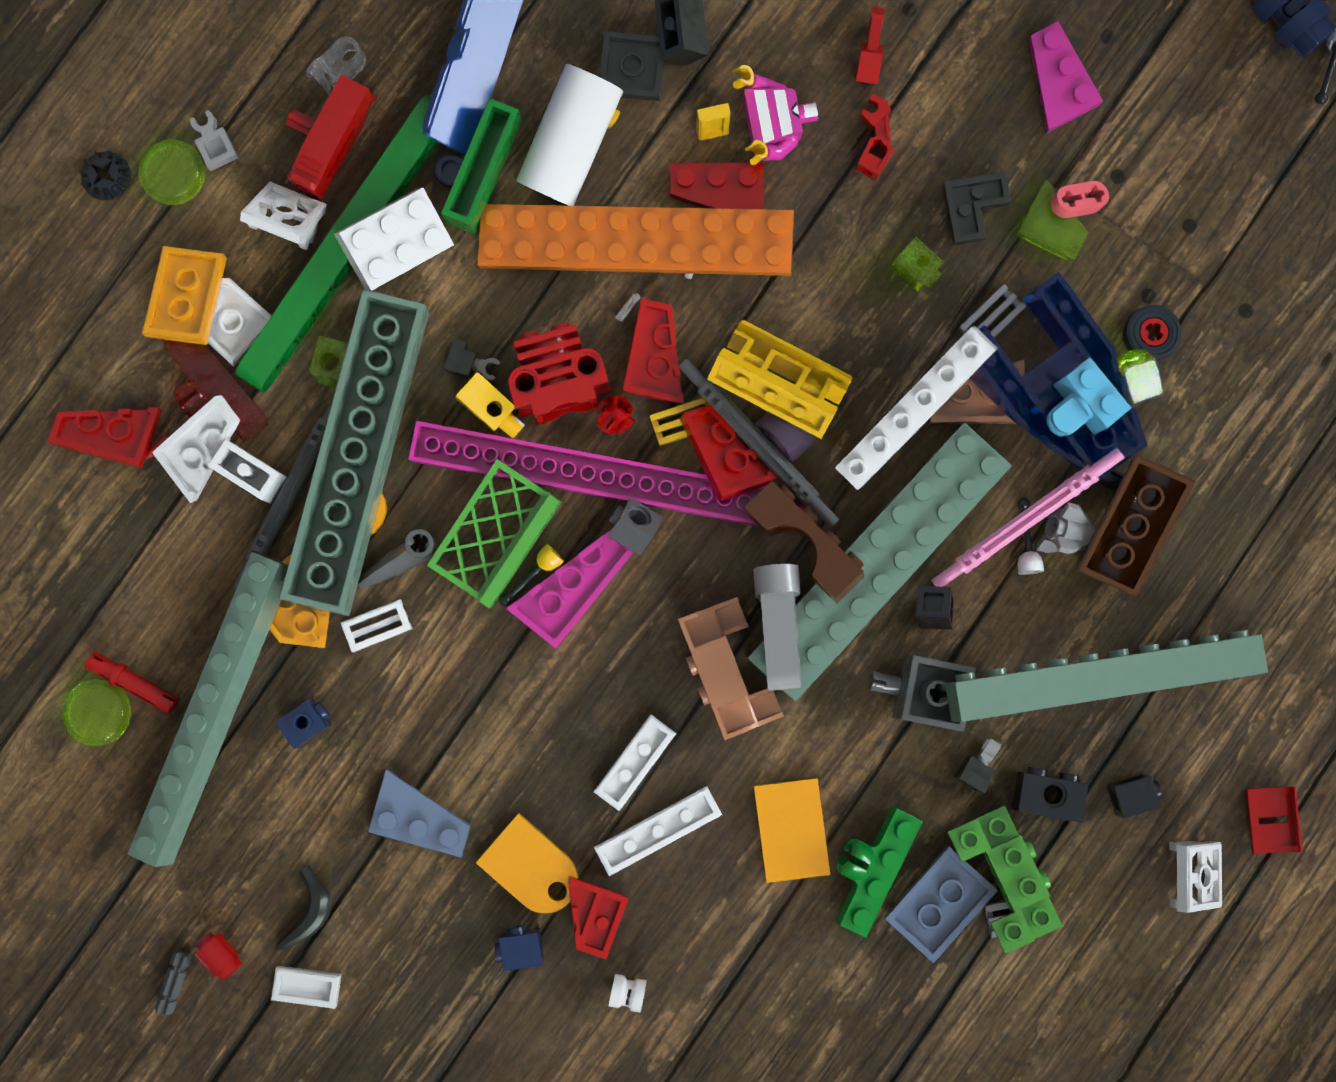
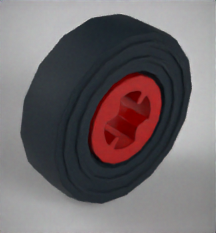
M1147 305L1137 309L1127 318L1123 328V341L1127 350L1134 357L1143 361L1157 362L1167 358L1177 349L1181 340V325L1177 316L1170 309L1160 305ZM1146 326L1148 330L1152 327L1157 329L1155 334L1159 337L1158 340L1156 337L1152 340L1147 338L1149 332L1145 330Z

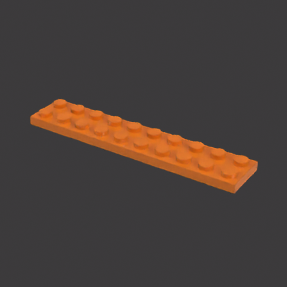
M486 204L480 218L478 266L483 269L791 276L794 210Z

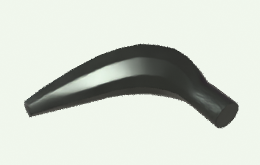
M310 865L299 871L309 891L307 910L295 926L277 943L276 947L279 950L288 949L313 936L323 927L330 915L331 896L327 888L318 880Z

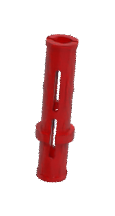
M94 651L92 656H89L84 669L106 679L109 682L108 685L114 688L118 686L165 712L167 715H170L172 713L171 709L174 710L180 697L128 670V665L124 663L118 664L97 651Z

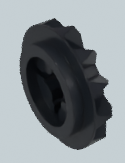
M109 150L106 152L94 151L92 157L84 159L83 169L79 171L82 180L81 185L92 197L99 200H112L121 196L127 190L131 180V171L128 163L122 156ZM99 168L106 171L110 168L108 173L114 181L103 178L99 182L101 176L96 170Z

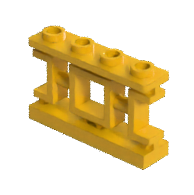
M741 320L727 345L728 348L739 354L737 355L723 348L707 380L822 439L838 409L837 406L824 399L826 398L839 405L853 377L745 320ZM768 369H771V370H773L774 372H776V373H778V374H780V375H782V376H784V377H786V378H788V379H790V380L796 382V384H793V383H791V382H789V381H787V380H785V379H783V378H781V377L775 375L774 373L768 371Z

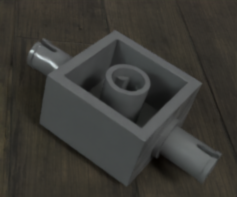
M904 655L899 676L873 670L869 679L881 681L882 684L868 682V690L895 695L896 700L892 718L964 732L966 721L951 722L945 683L956 681L955 675L975 672L976 668L915 655ZM930 689L938 691V696L932 697L929 695Z

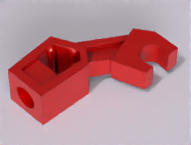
M872 6L871 17L867 31L868 40L861 44L855 80L858 82L878 84L884 45L879 44L885 12L884 7Z
M872 93L868 104L875 106L877 111L870 113L863 109L860 118L871 130L874 129V137L870 138L858 162L856 171L876 181L891 158L894 149L891 146L889 126L891 109L886 100ZM874 146H878L884 153L883 160L869 153L872 152Z

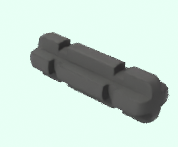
M177 950L173 953L170 961L172 967L167 970L160 991L162 996L158 998L155 1006L156 1012L164 1015H170L174 1012L177 1003L175 998L179 997L187 973L185 969L189 967L192 958L190 953L183 950Z

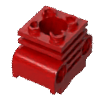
M569 323L556 324L550 327V332L539 335L537 331L528 332L520 335V340L513 342L521 366L513 370L508 382L515 409H518L520 417L534 414L538 424L542 425L555 421L567 413L594 410L598 405L596 396L611 392L600 354L593 349H582L576 324L569 326ZM586 366L596 368L591 374L581 373L582 369ZM524 384H534L533 388L530 391H520L521 387Z

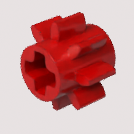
M609 395L594 409L600 414L596 419L597 425L607 434L617 433L621 435L635 422L630 417L633 413L631 403L621 396L613 398Z

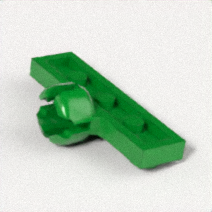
M891 806L872 844L852 839L843 845L841 849L851 853L854 857L853 860L838 855L836 862L837 870L843 876L851 879L853 884L835 920L837 924L863 937H867L923 821Z

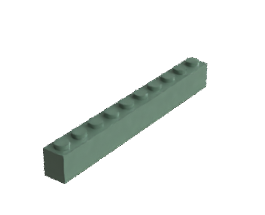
M251 552L127 853L128 855L153 867L172 865L174 863L282 600L280 595L288 564L266 555Z
M1248 630L1228 632L1229 639L1219 640V635L1216 634L1199 637V643L1189 645V639L1170 641V648L1159 649V644L1139 646L1140 653L1129 654L1128 648L1109 651L1108 658L1099 659L1098 653L1078 656L1079 662L1068 664L1067 658L1048 660L1049 667L1037 668V663L1017 665L1018 672L1007 673L1006 667L986 670V677L975 678V672L955 675L956 681L945 683L951 722H965L1268 673L1262 635L1249 636Z

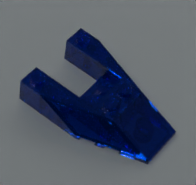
M1058 272L1035 288L1023 300L1060 350L1027 374L1021 376L987 327L983 325L978 330L998 349L973 373L970 379L1017 425L1080 471L1087 464L1092 466L1111 451L1118 448L1125 458L1098 477L1100 481L1148 444L1136 408H1132L1126 390L1128 384L1125 375H1121L1116 360L1118 354L1115 347L1061 273ZM1090 357L1131 406V409L1110 427L1095 435L1086 424H1083L1070 435H1056L1049 429L1046 418L1049 412L1064 398L1054 387V384L1075 366Z

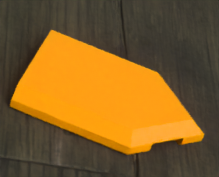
M291 555L282 562L289 565ZM281 600L269 630L279 643L325 648L330 612Z

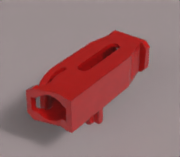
M341 74L316 120L295 109L292 113L288 114L286 126L307 136L291 171L287 175L288 180L295 188L322 201L325 192L337 176L366 122L370 105L377 98L376 95L370 93L369 88Z

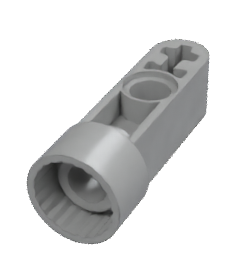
M772 564L756 567L753 569L755 598L761 599L768 690L802 688L795 596L801 594L799 567L794 564Z

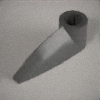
M423 529L411 531L404 542L385 554L359 578L358 586L363 589L381 583L430 559L438 548L436 538ZM419 537L424 540L428 539L424 552L419 549L415 550Z

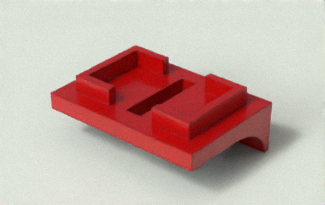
M1280 786L1245 789L1252 854L1303 852L1296 787ZM1287 816V822L1259 824L1258 819Z

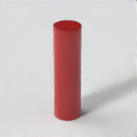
M165 433L148 450L147 457L149 459L154 456L152 452L169 438Z

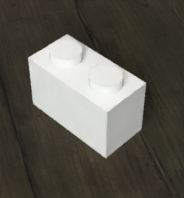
M226 439L208 465L257 498L270 504L287 476Z

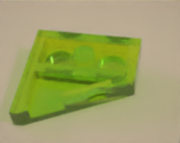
M1044 180L1016 236L1073 263L1089 232L1077 217L1061 218L1053 213L1050 207V200L1057 191L1049 181Z

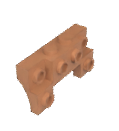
M738 597L678 619L691 656L686 658L692 676L699 674L703 686L697 688L704 706L711 705L724 740L784 717L774 691H769L766 688L753 694H748L726 635L749 627Z

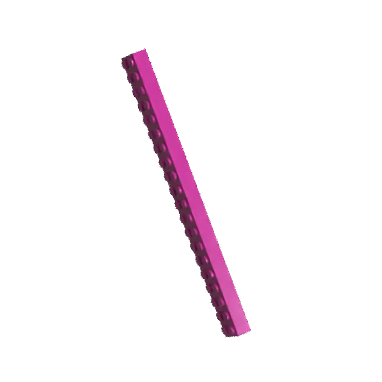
M416 421L409 454L411 462L484 476L487 475L496 459H498L538 486L628 502L630 498H633L645 506L752 526L757 525L747 516L744 507L766 487L764 486L719 502L705 474ZM500 468L494 476L495 478L511 480L510 475ZM796 497L793 502L802 510L804 505Z

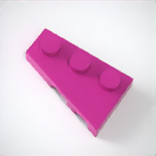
M1058 21L1030 36L1028 41L1035 76L1038 79L1041 107L1044 110V125L1047 134L1100 106L1103 100Z

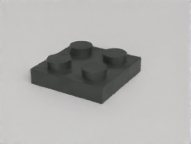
M604 31L599 77L622 89L621 98L660 101L664 59H661L659 36Z

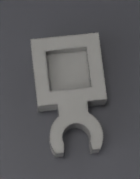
M207 110L205 111L208 117L206 125L199 126L194 117L190 119V123L194 130L202 135V137L194 141L207 168L213 171L239 157L226 130L223 127L216 130L217 120Z

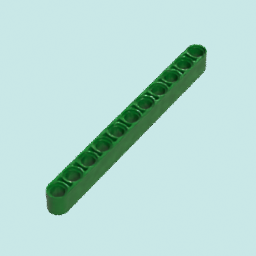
M425 95L418 102L237 366L236 376L262 393L266 392L275 382L352 269L334 233L401 198L438 144L437 141L423 134V122L431 100L430 96Z

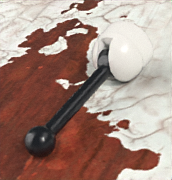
M1336 31L1326 40L1327 48L1332 53L1321 90L1315 96V102L1319 105L1325 104L1328 100L1326 93L1336 64Z
M1021 498L1018 501V507L1022 512L1031 505L1027 498ZM1030 529L1024 532L1026 552L1019 557L1017 563L1018 574L1020 575L1044 572L1042 557L1037 552L1032 551Z

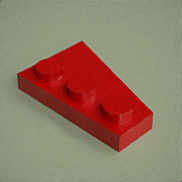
M670 163V197L702 208L764 209L763 163L755 165L751 163Z
M641 298L621 392L678 405L684 404L680 383L681 374L676 351L677 341L672 305Z
M711 404L681 415L680 421L719 502L767 486L771 481L775 483L778 479L771 469L767 471L757 460L759 456L751 448L747 449L736 437V431Z
M150 407L148 410H131L129 408L109 412H98L97 410L58 412L47 441L54 446L142 469L162 410L159 407Z

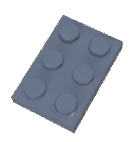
M947 845L884 918L934 963L998 890L966 861L960 862L958 854Z

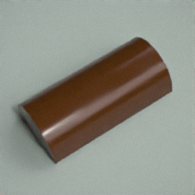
M1135 453L1076 570L1137 597L1196 481Z

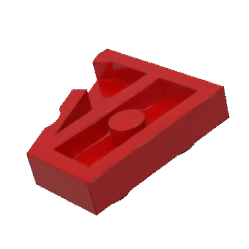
M569 876L568 885L575 948L607 959L629 897Z

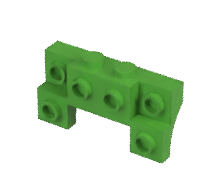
M1005 806L947 832L957 851L960 862L983 853L1011 913L990 922L1004 954L1063 927L1049 898L1050 894L1047 888L1051 887L1050 881L1043 869H1037L1032 859L1036 857V852L1029 839L1023 840L1022 836L1018 834Z

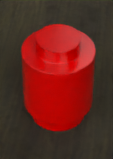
M211 932L208 933L195 945L199 949L195 953L197 959L214 978L218 976L222 982L243 964L238 958L240 954L220 932L215 936Z

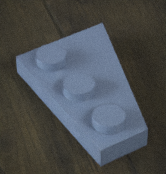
M386 769L368 832L462 857L471 825L441 804L436 803L421 793L413 785L406 783L389 769Z

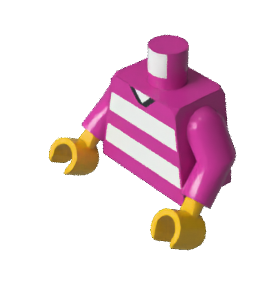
M742 65L733 70L734 74H739L741 79L733 82V86L736 89L744 86L748 88L744 89L743 104L751 142L745 150L753 152V158L750 159V163L755 165L761 160H782L801 140L802 124L818 121L816 103L798 105L795 89L787 88L784 84L754 74L749 66Z

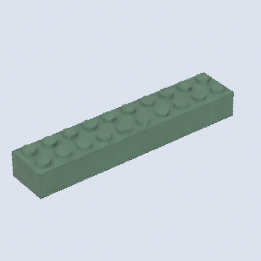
M363 289L280 595V599L348 617L350 615L429 317L425 304Z
M965 422L957 428L844 551L846 554L850 551L853 552L863 562L864 566L861 569L864 571V578L837 604L816 583L796 603L802 688L781 690L792 701L796 702L1011 468L1012 465ZM763 639L748 655L747 659L767 677Z

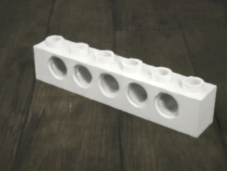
M975 326L971 327L835 468L859 490L998 348Z

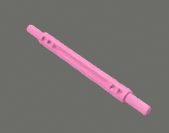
M1116 448L1092 466L1087 464L1081 471L1073 474L1074 476L1066 479L1064 483L994 533L965 551L963 555L958 556L953 565L931 581L935 586L944 587L963 572L968 574L973 568L979 566L984 560L989 559L998 550L1070 499L1078 496L1080 492L1088 489L1090 485L1099 481L1098 477L1125 457Z

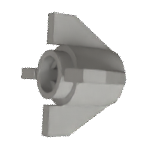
M1068 502L1063 509L1059 507L1046 516L1049 518L1045 526L1046 536L1043 535L1036 544L1037 551L1045 553L1058 551L1071 554L1087 549L1095 529L1093 522L1079 505Z

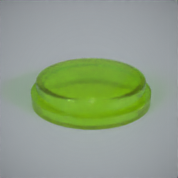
M173 139L163 140L151 146L143 155L139 165V180L145 192L154 200L167 205H178L189 201L200 191L205 180V165L200 154L188 143Z
M93 679L82 682L70 691L64 701L62 709L64 726L70 736L81 744L87 746L110 744L117 740L128 727L131 717L128 697L120 687L114 688L108 685L109 682L107 680Z

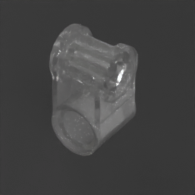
M347 36L341 37L321 57L312 62L307 69L306 76L310 80H315L325 90L324 94L329 97L341 74L352 80L363 70L367 61L366 55L355 39ZM356 51L352 59L343 60L346 52Z

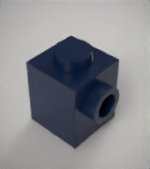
M314 699L306 700L275 722L293 749L301 748L332 726L328 720L331 717L329 711L322 702L316 703Z
M525 925L506 928V933H502L499 937V943H495L497 963L502 962L503 971L543 965L544 953L540 928L526 930Z

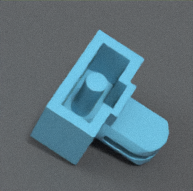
M1089 357L1054 384V387L1063 396L1064 400L1049 412L1046 419L1049 429L1059 436L1070 435L1083 424H1086L1095 435L1110 427L1129 411L1131 406Z

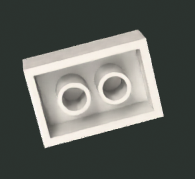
M424 188L415 189L334 233L364 289L369 291L376 289L454 245Z

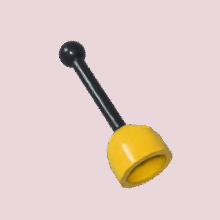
M546 544L537 554L538 566L508 594L501 595L499 603L503 607L509 606L512 598L542 570L554 571L564 563L563 558L549 544Z

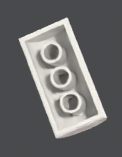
M565 64L516 182L568 206H574L623 90L594 74L570 64Z

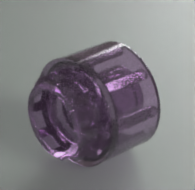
M767 412L754 424L791 464L815 443L814 435L770 412Z

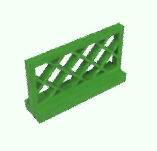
M496 459L427 566L477 598L480 603L490 609L495 605L562 501ZM499 468L510 475L513 489L495 492L492 479ZM515 479L525 486L517 488ZM489 485L490 493L482 495ZM531 489L541 496L533 508L521 510L518 491ZM513 492L517 511L499 514L496 496ZM491 497L495 515L478 519L475 509L476 503L479 499ZM472 512L473 520L465 521ZM530 512L524 522L522 513ZM518 514L521 528L517 534L504 536L500 518ZM496 519L500 537L482 541L478 522ZM474 523L478 542L460 546L459 529L463 525ZM513 538L509 546L506 548L505 540ZM454 539L456 547L448 548V546ZM501 541L502 557L499 561L487 563L483 544ZM479 546L482 564L465 567L461 549ZM456 550L460 569L448 571L437 564L444 552ZM496 565L489 575L488 566ZM483 568L486 581L479 591L468 584L466 571ZM461 572L462 580L453 573Z

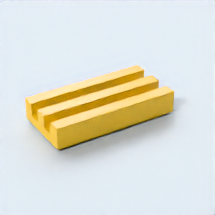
M704 398L650 415L659 446L687 438L688 436L684 430L663 437V431L681 426L682 423L680 419L659 425L658 421L709 405Z

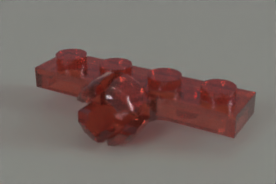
M167 340L163 343L164 349L188 376L185 382L174 389L175 400L181 409L186 408L188 410L185 413L191 418L214 396L222 395L240 419L234 432L242 442L269 425L267 417L206 345Z

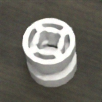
M615 974L609 1007L619 1008L626 1006L630 1011L640 1013L647 980L636 978L632 981L627 980L624 975ZM628 989L631 990L630 998L627 997Z

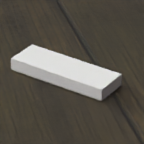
M650 714L594 790V793L620 811L676 735V732Z

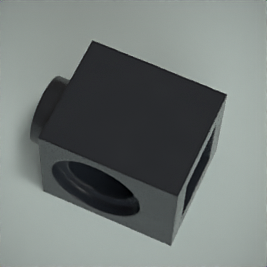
M918 586L916 618L920 628L952 630L954 597L951 587Z
M1141 774L1107 784L1116 816L1127 818L1161 808L1159 799L1162 798V791L1157 780H1153L1152 776Z

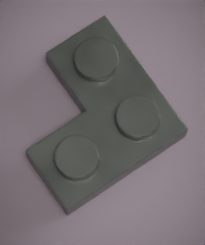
M1006 172L945 181L942 187L953 246L985 240L986 233L981 210L1007 206L1011 203Z

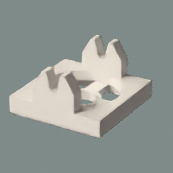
M269 182L241 211L240 221L247 223L252 229L257 230L260 228L297 243L300 248L307 250L309 243L312 244L315 239L318 221L325 215L327 204ZM285 206L292 209V211L281 212L276 208ZM297 207L301 208L304 212L297 210ZM267 208L272 211L271 217L266 216ZM283 219H295L302 223L290 226L281 221Z
M1169 842V850L1177 851V898H1170V907L1176 908L1178 912L1186 913L1220 908L1222 906L1221 842ZM1197 853V866L1194 872H1192V857ZM1204 869V872H1205V880H1204V883H1203V885H1202V882H1201V873H1202V870ZM1192 884H1195L1198 890V899L1192 897Z

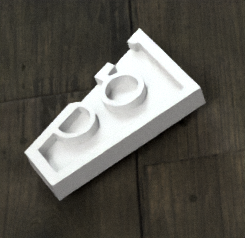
M222 395L214 396L152 452L190 503L197 501L213 472V469L208 466L224 440L230 441L240 422V419Z

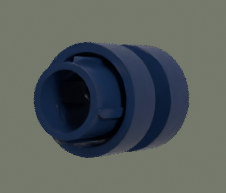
M1253 0L1256 4L1251 10L1261 23L1265 24L1272 19L1280 28L1273 37L1284 50L1292 47L1301 57H1305L1336 31V26L1327 17L1333 10L1324 0Z

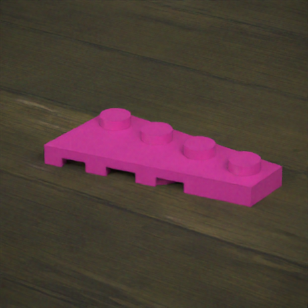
M610 530L567 564L556 570L543 582L531 589L526 595L506 608L555 649L562 643L634 553L632 550L608 537Z

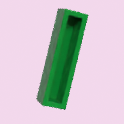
M489 98L441 214L446 224L471 234H476L484 208L491 198L521 126L522 120L519 109Z

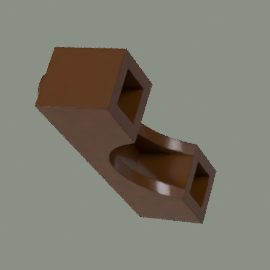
M771 481L744 507L747 516L769 537L779 533L790 532L808 539L817 551V563L812 574L813 581L837 604L864 578V571L861 569L864 566L863 562L851 551L846 554L838 546L841 541L832 531L827 529L824 532L815 524L818 521L817 517L807 507L801 510L793 502L796 497L786 486L782 484L778 487Z

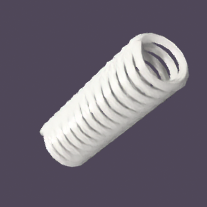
M633 293L629 301L624 304L625 306L615 316L616 319L622 322L626 318L632 307L641 299L639 294L636 293L635 295Z

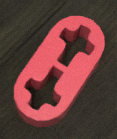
M1098 181L1061 187L1051 197L1050 207L1053 213L1061 218L1093 214L1106 205L1109 200V192ZM1089 194L1091 197H1096V199H1095V198H1087V199H1086L1085 197ZM1074 201V203L1071 205H1069V203L1067 202Z

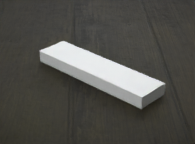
M705 786L594 846V849L608 875L611 876L716 819L722 813L708 787Z

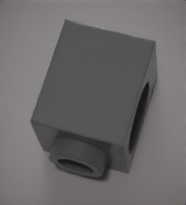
M630 498L624 508L618 505L612 514L609 522L614 525L608 537L641 555L653 539L663 516Z

